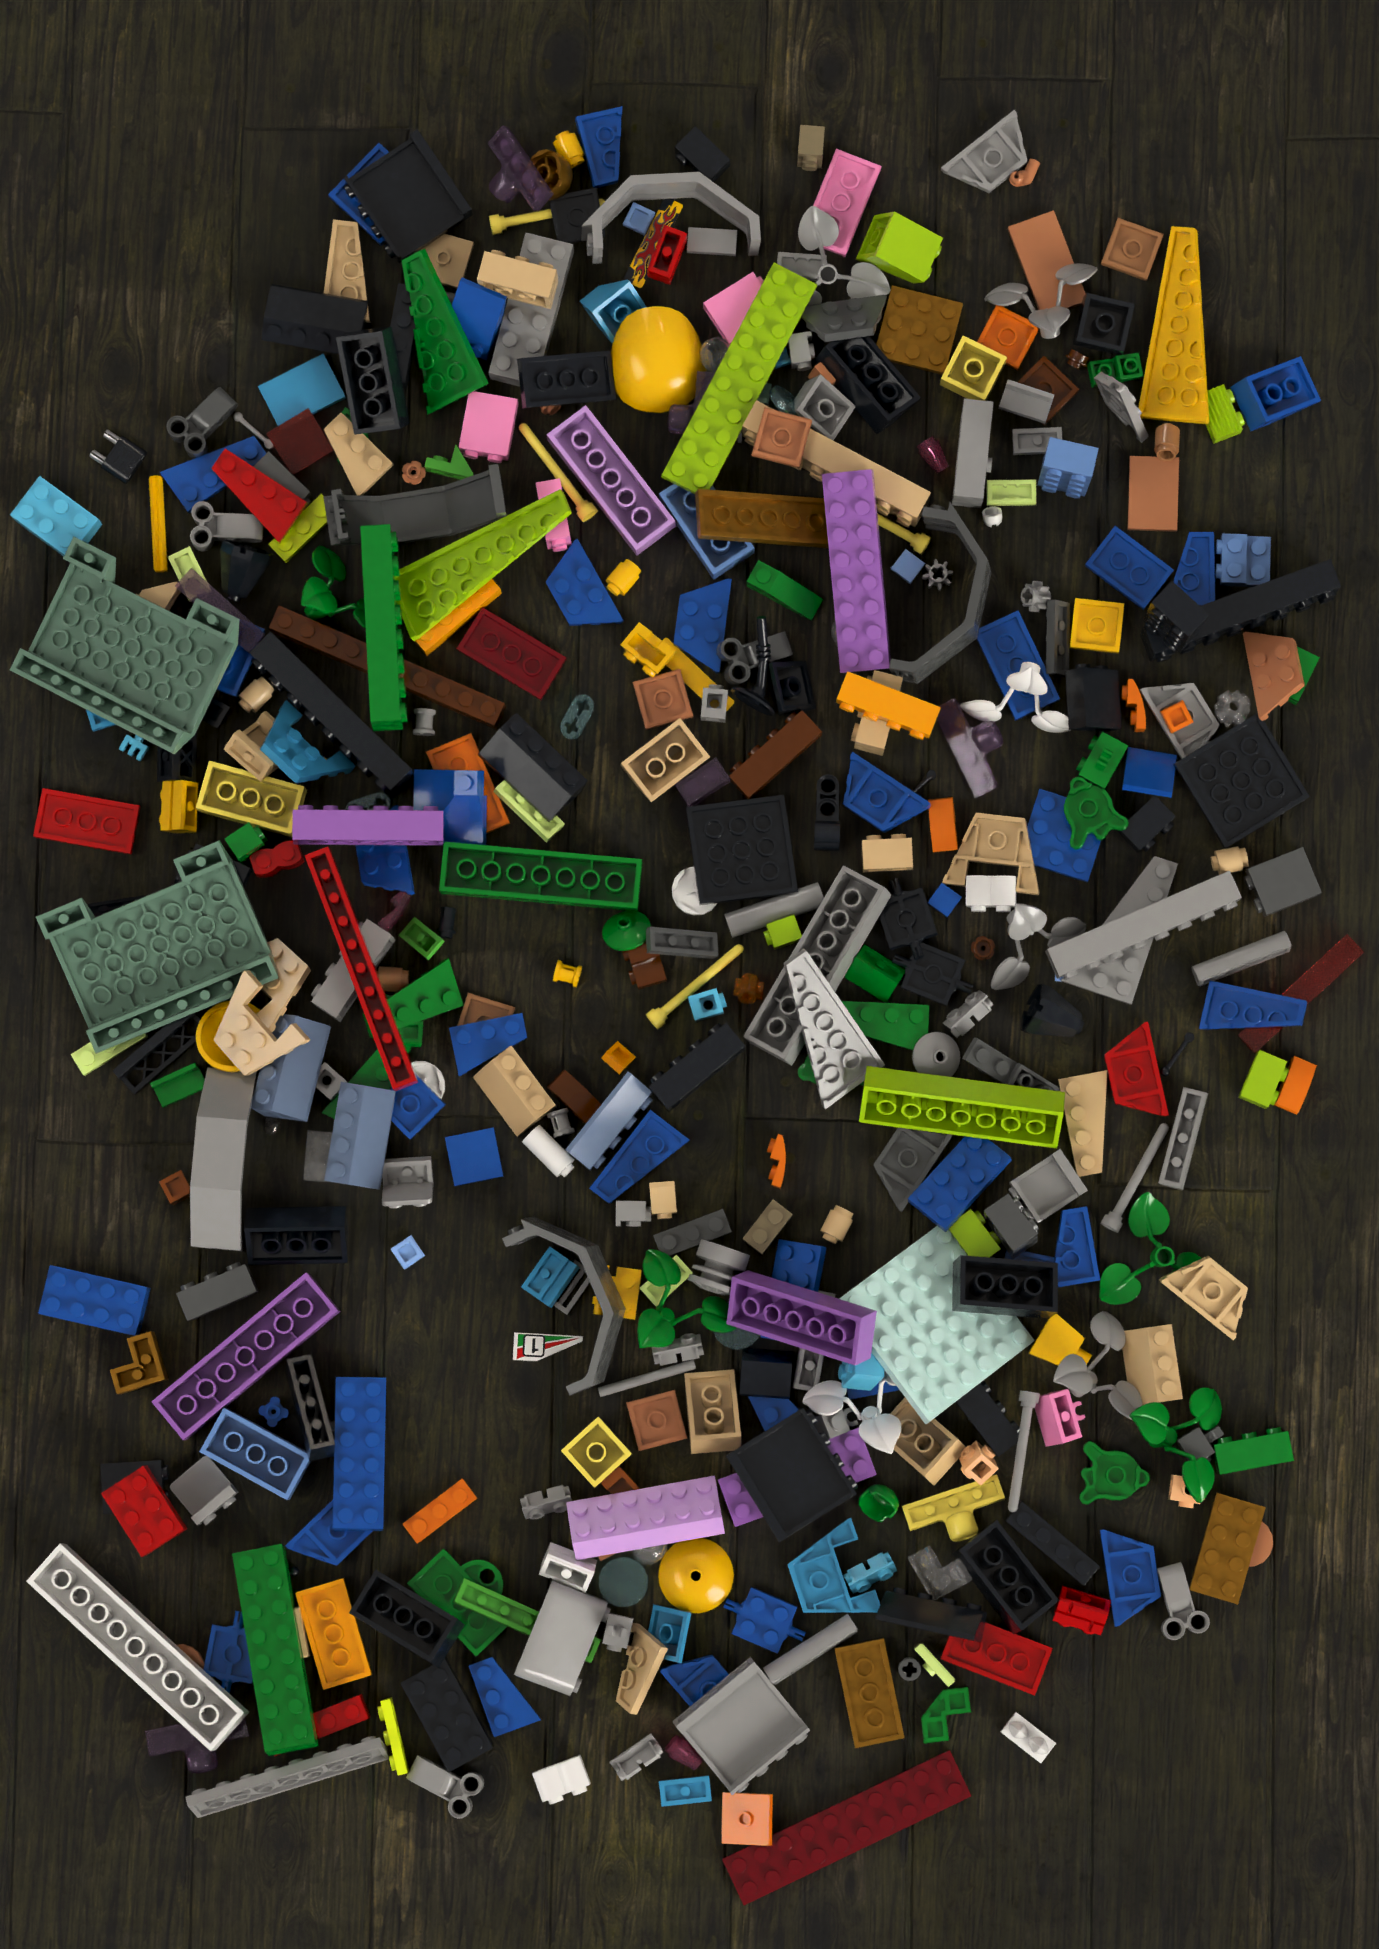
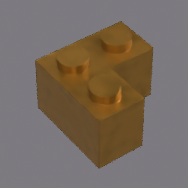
M150 1331L127 1338L134 1363L110 1370L117 1394L127 1393L168 1380L155 1332Z

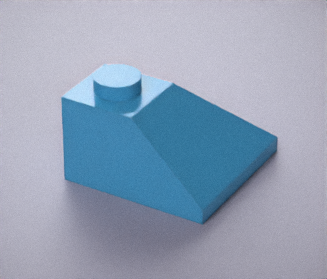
M629 280L597 286L580 300L590 318L612 344L622 321L634 311L647 307Z

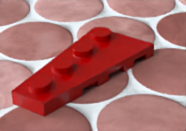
M226 448L211 468L279 544L307 505L305 500Z

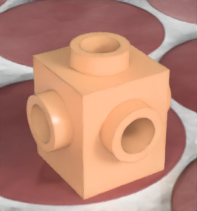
M975 1441L972 1445L962 1450L959 1458L962 1465L960 1470L967 1478H973L979 1485H982L999 1469L994 1459L996 1454L988 1445L982 1446L979 1442Z
M1171 1475L1168 1500L1179 1501L1178 1506L1193 1508L1194 1503L1200 1504L1194 1500L1191 1494L1185 1493L1186 1485L1183 1476Z

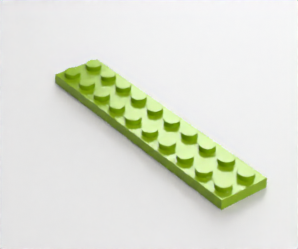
M775 262L773 263L661 475L662 478L695 494L697 489L711 490L742 431V425L762 393L818 284Z

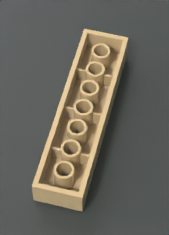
M757 400L742 425L744 441L752 446L755 444L764 407L770 408ZM810 429L800 468L795 469L801 470V468H804L810 472L809 475L812 478L821 482L822 474L872 469L874 472L877 512L885 516L888 514L893 515L897 518L896 521L905 527L910 525L916 527L922 516L923 507H927L929 503L930 491Z

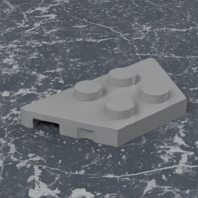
M1013 110L943 165L941 171L987 193L993 191L1007 180L1013 171H1018L1027 164V156L1023 146L1017 112Z
M1100 372L1094 379L1105 404L1125 426L1129 424L1134 429L1136 438L1142 443L1149 436L1140 417L1142 412L1134 404L1136 402L1135 397L1126 385L1117 381L1114 377Z
M1194 683L1139 689L1181 759L1208 743L1219 727L1218 721ZM1183 700L1193 723L1174 733H1170L1160 711Z

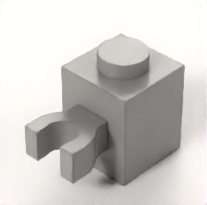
M849 1407L841 1409L833 1415L816 1416L815 1418L818 1423L814 1424L819 1433L824 1431L828 1439L847 1433L850 1431V1427L858 1425V1421L850 1422L847 1419V1414L853 1411Z
M609 1613L602 1644H607L608 1650L621 1652L622 1648L627 1649L634 1618Z

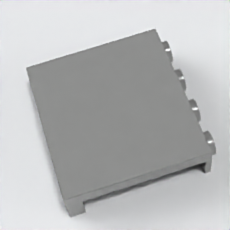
M751 1657L673 1720L676 1728L717 1775L731 1795L744 1791L752 1778L763 1775L768 1770L769 1764L774 1760H781L788 1753L787 1749L793 1744L798 1745L803 1742L810 1731Z

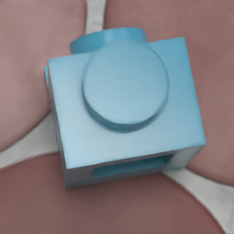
M717 988L688 996L695 1022L724 1014L723 1008L727 1007L723 992L718 994ZM711 1001L713 1007L710 1010L705 1009L703 1006L704 1002Z

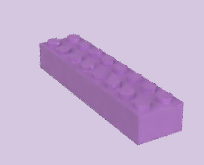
M872 469L822 474L840 673L888 669L891 656L874 472Z
M306 1272L151 1402L182 1440H187L219 1414L224 1407L231 1404L341 1311L313 1277Z

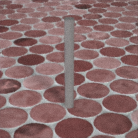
M693 1359L598 1387L600 1397L671 1377L696 1369Z

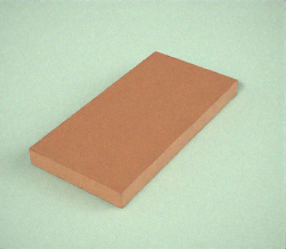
M1053 210L1008 227V232L1038 310H1045L1046 308L1049 309L1056 306L1058 284L1061 280H1057L1055 274L1060 268L1074 264ZM1066 283L1063 286L1061 307L1070 309L1082 304L1083 297L1086 294L1082 283L1076 285Z

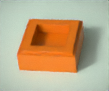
M1183 700L1160 711L1170 733H1174L1193 723Z

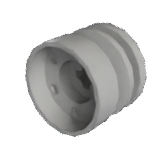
M701 1239L696 1255L705 1260V1264H693L692 1269L702 1273L700 1277L689 1274L688 1280L709 1292L722 1296L730 1295L731 1287H729V1283L732 1282L733 1271H745L750 1255Z

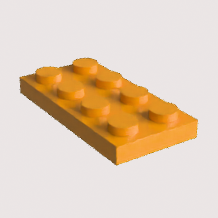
M344 1578L296 1592L295 1595L301 1609L302 1619L323 1690L371 1676L372 1672L356 1618L349 1613L352 1609V1604Z

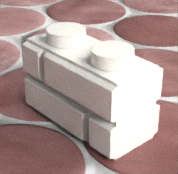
M550 1542L541 1563L539 1575L552 1578L554 1581L586 1593L594 1575L597 1560L593 1558L576 1560L574 1551Z

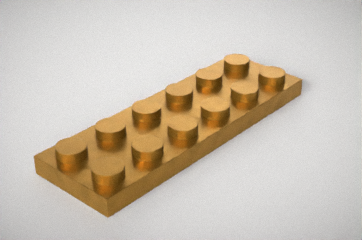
M697 489L695 492L698 539L829 548L824 498Z

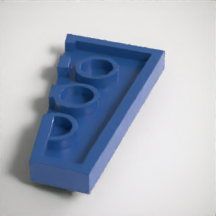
M255 436L161 471L160 474L187 512L190 513L195 503L199 501L206 502L227 487L211 469L225 448L251 466H254L266 454Z
M1209 981L1199 1029L1302 1026L1308 1001Z

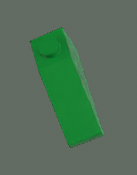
M760 560L757 561L747 580L748 588L810 621L814 618L823 601L815 593Z

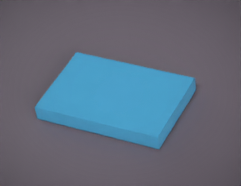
M324 353L258 386L280 431L346 398Z

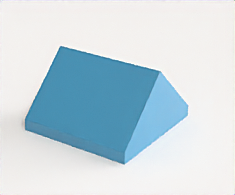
M653 1604L648 1631L668 1648L664 1657L665 1660L682 1663L692 1612Z

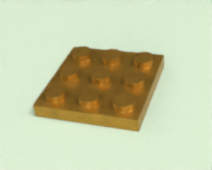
M892 285L877 346L891 362L943 375L948 365L963 303Z

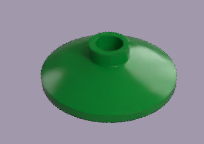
M623 911L615 914L605 923L602 936L604 942L610 948L618 951H628L645 943L646 929L651 927L649 919L640 912Z

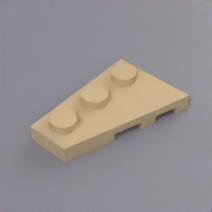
M340 413L324 428V432L356 495L363 496L393 466V463L364 434L354 435L352 422L343 413Z
M633 1623L631 1632H634L632 1645L627 1647L626 1655H629L627 1668L621 1674L616 1702L628 1713L637 1715L668 1648L642 1625Z

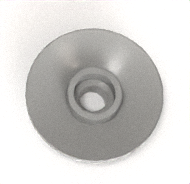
M931 1032L925 1034L914 1046L912 1054L913 1064L918 1073L951 1077L957 1071L960 1063L958 1045L945 1033ZM938 1052H941L943 1055L941 1061H938L936 1058Z

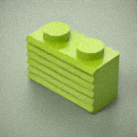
M1222 384L1207 390L1209 424L1205 425L1213 444L1240 434L1245 423L1240 411L1236 412L1233 407L1235 398L1231 389L1226 390L1225 385Z

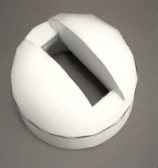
M991 506L982 511L983 521L988 527H992L995 524L997 527L1002 522L1001 508Z

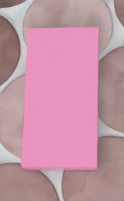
M839 149L835 150L813 206L831 215L839 228V235L835 243L831 246H823L824 249L846 257L882 166Z

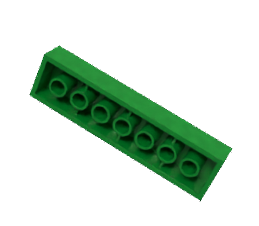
M390 524L360 526L370 722L373 731L403 730V722H407V707L405 702L402 703V698H406V685L404 678H400V674L405 673L403 653L399 654V649H404L402 630L398 629V625H402V611L400 605L396 603V601L401 600L399 580H395V576H400L398 556H394V552H398V537L396 531L392 532Z
M444 842L439 891L441 894L638 912L643 862L642 859Z
M282 1544L232 1553L265 1753L268 1756L317 1747L318 1740L305 1662L294 1612L295 1603L286 1549Z

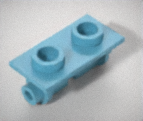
M881 1552L868 1559L867 1562L870 1566L868 1570L865 1569L863 1563L847 1570L848 1573L843 1576L853 1594L864 1592L871 1587V1584L879 1580L885 1581L893 1576L897 1569L888 1552L885 1554Z

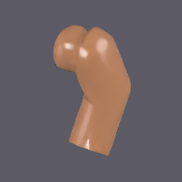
M1030 158L1025 170L1013 171L1011 173L1010 183L1015 187L1031 184L1040 166V162Z

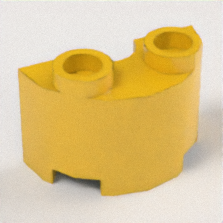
M640 622L620 644L626 650L623 655L633 664L638 661L643 665L642 670L651 678L656 674L658 675L676 653L674 648L659 639Z

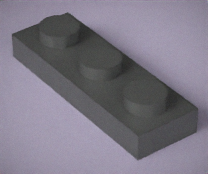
M1056 599L1047 600L1046 674L1065 677V671L1069 670L1070 603Z
M649 927L646 929L647 953L715 959L718 957L717 932Z
M721 1209L653 1236L658 1250L671 1256L698 1246L701 1239L711 1241L732 1233L724 1210Z

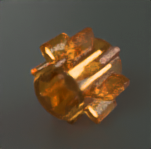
M744 974L741 979H735L733 995L738 996L739 1001L744 1004H753L756 998L762 999L764 982H759V978L754 974Z

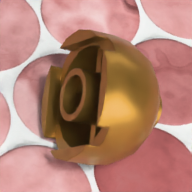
M547 149L538 151L531 157L529 161H532L529 169L526 168L524 172L526 190L543 200L558 199L566 194L573 180L571 165L564 156Z

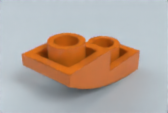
M1128 679L1126 685H1122L1121 700H1126L1125 707L1135 708L1130 713V725H1134V732H1144L1146 730V716L1143 700L1135 681Z
M953 797L929 799L928 802L931 803V806L928 810L933 852L958 850Z
M1296 1056L1292 1057L1288 1066L1287 1076L1284 1082L1280 1084L1279 1095L1274 1105L1297 1115L1305 1100L1317 1065Z
M778 1134L776 1139L771 1138L767 1152L771 1153L770 1159L779 1162L778 1166H772L768 1179L773 1180L771 1186L781 1189L785 1172L786 1151L783 1135Z

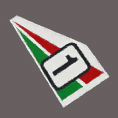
M514 1332L513 1360L538 1361L582 1342L583 1336Z

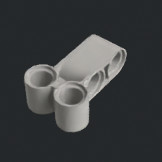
M199 501L192 507V517L198 526L191 531L190 539L198 551H208L212 548L214 541L226 539L237 542H262L263 525L253 514L215 513L211 504L205 501ZM201 509L210 511L208 518L203 520L197 518V513ZM200 533L209 535L207 542L204 544L196 542V537Z
M1179 1562L1157 1568L1158 1579L1169 1618L1165 1619L1161 1625L1163 1636L1170 1640H1178L1184 1635L1185 1628L1193 1633L1205 1632L1209 1628L1210 1619L1206 1613L1195 1611L1182 1563ZM1195 1615H1200L1204 1619V1625L1200 1629H1194L1191 1625V1619ZM1171 1621L1177 1622L1180 1626L1179 1633L1175 1636L1169 1635L1166 1629Z
M417 1755L406 1776L411 1782L449 1801L448 1811L450 1815L457 1819L466 1817L472 1811L473 1805L469 1796L478 1794L484 1787V1779L479 1773L469 1772L461 1777L453 1772H448L446 1768L420 1755ZM468 1777H475L478 1780L479 1786L477 1790L471 1791L466 1787L465 1782ZM460 1799L466 1803L467 1809L464 1813L455 1811L454 1802Z

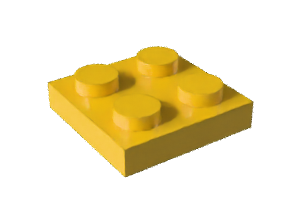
M1075 598L1070 648L1119 654L1124 603Z

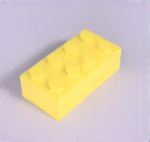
M209 761L196 809L201 813L242 824L249 822L253 827L258 825L260 829L292 837L293 810H298V806L303 805L307 790L304 786L268 776L259 781L249 771Z

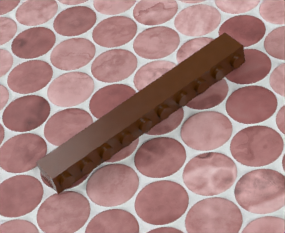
M278 606L269 626L272 633L368 674L367 645L365 642L282 606ZM404 660L405 673L400 674V678H404L406 691L495 730L497 729L506 709L504 702Z

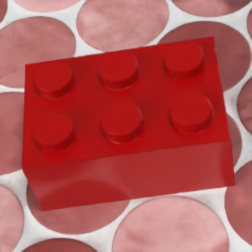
M147 1465L140 1467L101 1493L141 1557L147 1556L187 1529Z

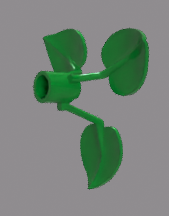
M317 546L312 553L314 567L320 574L329 577L327 584L318 577H311L306 581L301 598V606H306L304 609L307 618L319 622L326 615L332 617L334 614L354 609V618L360 625L366 628L364 598L359 599L357 604L352 603L337 608L336 598L332 595V591L329 588L333 584L334 579L339 582L345 579L346 569L336 553L324 546Z
M1149 1192L1142 1194L1132 1205L1128 1216V1224L1134 1236L1145 1237L1148 1235L1149 1240L1156 1246L1150 1254L1151 1262L1132 1273L1125 1264L1115 1263L1109 1265L1101 1275L1099 1290L1100 1300L1107 1304L1120 1305L1134 1300L1141 1290V1284L1135 1276L1151 1267H1166L1170 1265L1174 1268L1172 1271L1174 1272L1202 1259L1195 1253L1183 1252L1177 1256L1176 1264H1174L1175 1255L1173 1250L1167 1246L1162 1247V1244L1153 1237V1235H1161L1167 1230L1170 1222L1168 1211Z
M654 1249L646 1251L642 1264L644 1275L655 1286L662 1287L665 1285V1291L656 1310L646 1309L639 1317L637 1327L639 1348L669 1346L675 1339L673 1326L696 1314H702V1324L711 1331L726 1333L732 1332L737 1328L726 1324L729 1304L716 1296L705 1298L702 1301V1308H697L675 1319L673 1311L669 1308H664L663 1305L671 1289L670 1284H678L681 1280L679 1266L673 1258L664 1252Z
M1206 1387L1198 1388L1192 1393L1189 1408L1195 1418L1185 1423L1171 1427L1166 1426L1170 1418L1169 1412L1163 1404L1158 1402L1144 1404L1129 1415L1151 1447H1164L1166 1452L1171 1451L1190 1459V1461L1183 1463L1182 1476L1189 1493L1197 1503L1204 1501L1213 1486L1215 1477L1213 1467L1206 1458L1199 1457L1196 1459L1194 1455L1176 1449L1172 1445L1177 1441L1176 1430L1196 1424L1197 1422H1199L1203 1430H1210L1219 1423L1222 1414L1220 1398L1214 1389Z

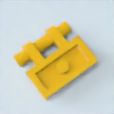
M617 1267L616 1277L612 1276L626 1308L623 1318L635 1320L642 1270ZM593 1296V1314L603 1315L597 1297Z

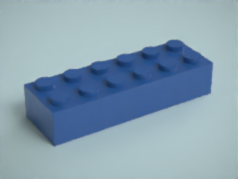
M336 1377L333 1530L383 1531L386 1378Z

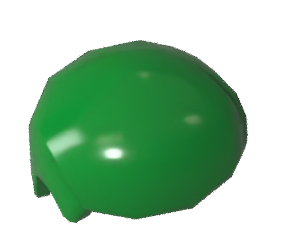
M873 1484L859 1497V1506L862 1512L869 1518L877 1522H883L886 1518L889 1517L891 1519L896 1514L899 1508V1500L895 1492L886 1485Z

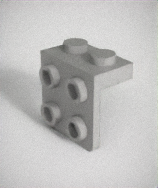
M431 1156L385 1159L382 1174L383 1206H388L389 1208H400L403 1205L423 1207L432 1202L434 1182Z
M208 1456L202 1457L170 1485L171 1491L192 1515L191 1519L196 1525L204 1523L206 1526L217 1517L215 1512L221 1507L224 1509L228 1508L236 1501L234 1496L239 1493Z

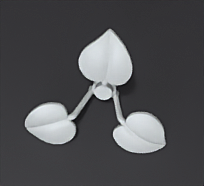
M1023 662L1020 672L1013 673L1007 677L1006 682L1010 689L999 705L995 706L994 703L986 700H973L961 703L959 706L975 719L994 722L1001 719L1002 714L1000 711L1007 703L1013 691H1024L1034 695L1035 712L1037 715L1032 716L1031 721L1041 730L1053 733L1070 731L1069 718L1066 715L1057 711L1042 712L1040 710L1039 695L1045 694L1048 687L1039 674L1040 666L1032 662Z
M885 1370L884 1378L879 1382L877 1407L868 1406L864 1408L862 1413L859 1412L848 1397H844L847 1393V1388H841L842 1383L829 1380L818 1383L803 1397V1404L807 1405L813 1412L824 1416L839 1412L843 1408V1402L847 1403L857 1415V1419L862 1420L859 1426V1434L862 1440L880 1451L889 1454L893 1453L895 1443L901 1433V1423L892 1414H881L883 1385L885 1381L889 1385L896 1386Z

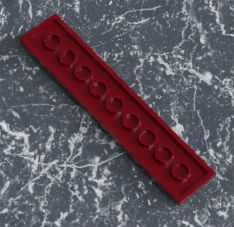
M947 1750L772 1834L771 1846L749 1845L722 1858L743 1905H746L971 1797V1794L950 1750Z

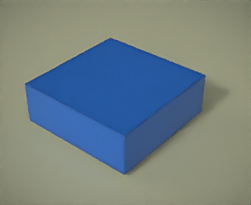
M941 883L927 903L945 917H948L962 897Z

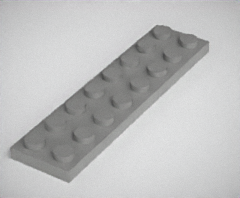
M370 1736L362 1739L361 1743L355 1745L343 1744L337 1747L336 1751L329 1753L321 1751L315 1753L313 1758L292 1760L288 1763L289 1765L284 1767H269L264 1770V1773L258 1775L253 1773L240 1777V1780L232 1783L230 1781H223L216 1784L215 1788L209 1790L205 1788L197 1789L192 1792V1795L185 1798L187 1806L197 1818L379 1763L388 1760L390 1755L380 1737Z

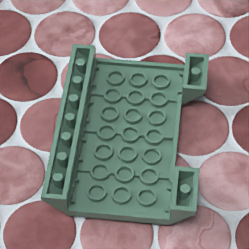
M73 536L63 557L64 560L70 562V565L29 650L19 649L10 671L175 754L195 735L238 646L240 619L198 598L195 599L187 618L184 619L115 584L116 557Z
M220 840L173 859L182 881L95 917L84 899L79 898L36 916L45 940L50 939L87 1023L88 1029L86 1033L95 1053L232 998L244 970H250L262 985L279 978L270 946L234 863Z

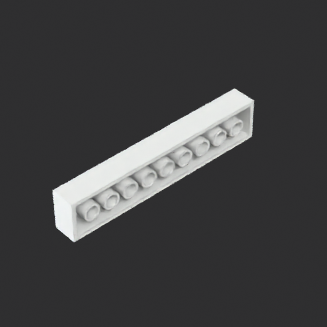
M60 1543L26 1581L210 1751L217 1750L249 1713L247 1709L67 1544Z

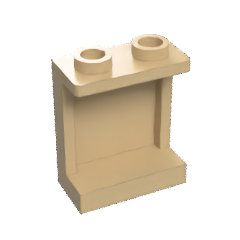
M267 711L261 713L257 721L243 732L240 729L234 732L224 747V750L259 781H262L279 768L260 750L275 719Z

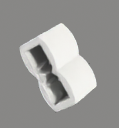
M966 876V907H971L972 912H986V908L989 907L996 908V912H1011V908H1014L1016 903V876Z
M581 1755L532 1773L542 1802L548 1801L550 1805L564 1800L562 1795L572 1792L573 1796L586 1792V1786L591 1784Z

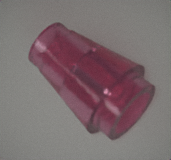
M934 436L917 445L919 449L918 454L937 474L949 467L939 440L936 441Z
M675 1735L665 1748L669 1758L692 1770H696L703 1760L684 1737L680 1738L678 1735Z

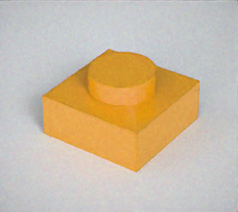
M619 1041L601 1057L619 1075L636 1058Z

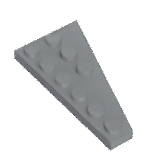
M1154 856L1103 925L1167 898L1178 864ZM1153 938L1146 940L1147 945L1135 951H1133L1132 947L1123 950V956L1111 961L1109 957L1100 960V966L1091 970H1087L1086 967L1077 970V976L1064 980L1063 977L1061 982L1131 1005Z

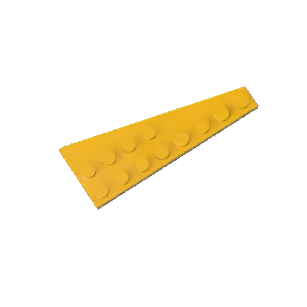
M1171 226L1138 407L1142 412L1140 415L1141 419L1209 424L1198 233L1195 228Z

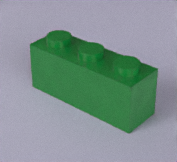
M1281 1427L1266 1429L1267 1434L1257 1436L1256 1432L1241 1434L1242 1439L1232 1441V1436L1218 1438V1444L1212 1445L1215 1451L1213 1455L1217 1474L1221 1475L1294 1461L1289 1432L1282 1431Z

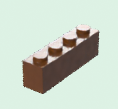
M803 710L798 714L793 712L785 719L786 725L782 729L778 730L775 728L766 737L768 741L762 747L759 744L756 745L748 753L749 758L744 763L739 761L729 770L732 773L729 775V780L746 799H752L822 736V731Z

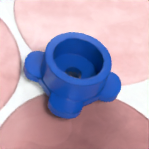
M272 1397L268 1404L259 1408V1414L267 1419V1424L270 1427H275L278 1421L282 1418H287L289 1414L288 1409L280 1404L278 1397ZM273 1409L276 1410L275 1414L271 1413Z

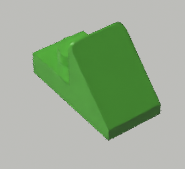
M455 445L451 463L447 462V458L441 456L426 458L424 466L426 472L459 480L474 475L457 445Z
M416 917L399 934L406 943L418 951L426 960H429L445 942Z

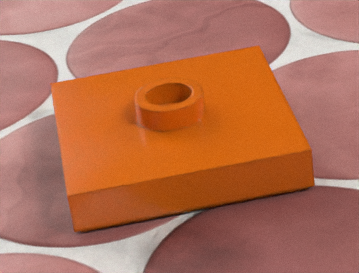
M722 1792V1844L771 1846L773 1794L736 1792L731 1795L730 1792Z

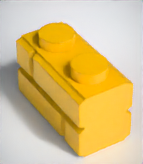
M186 780L162 781V790L160 792L162 801L161 815L159 817L160 831L169 833L197 832L196 804L198 801V783Z

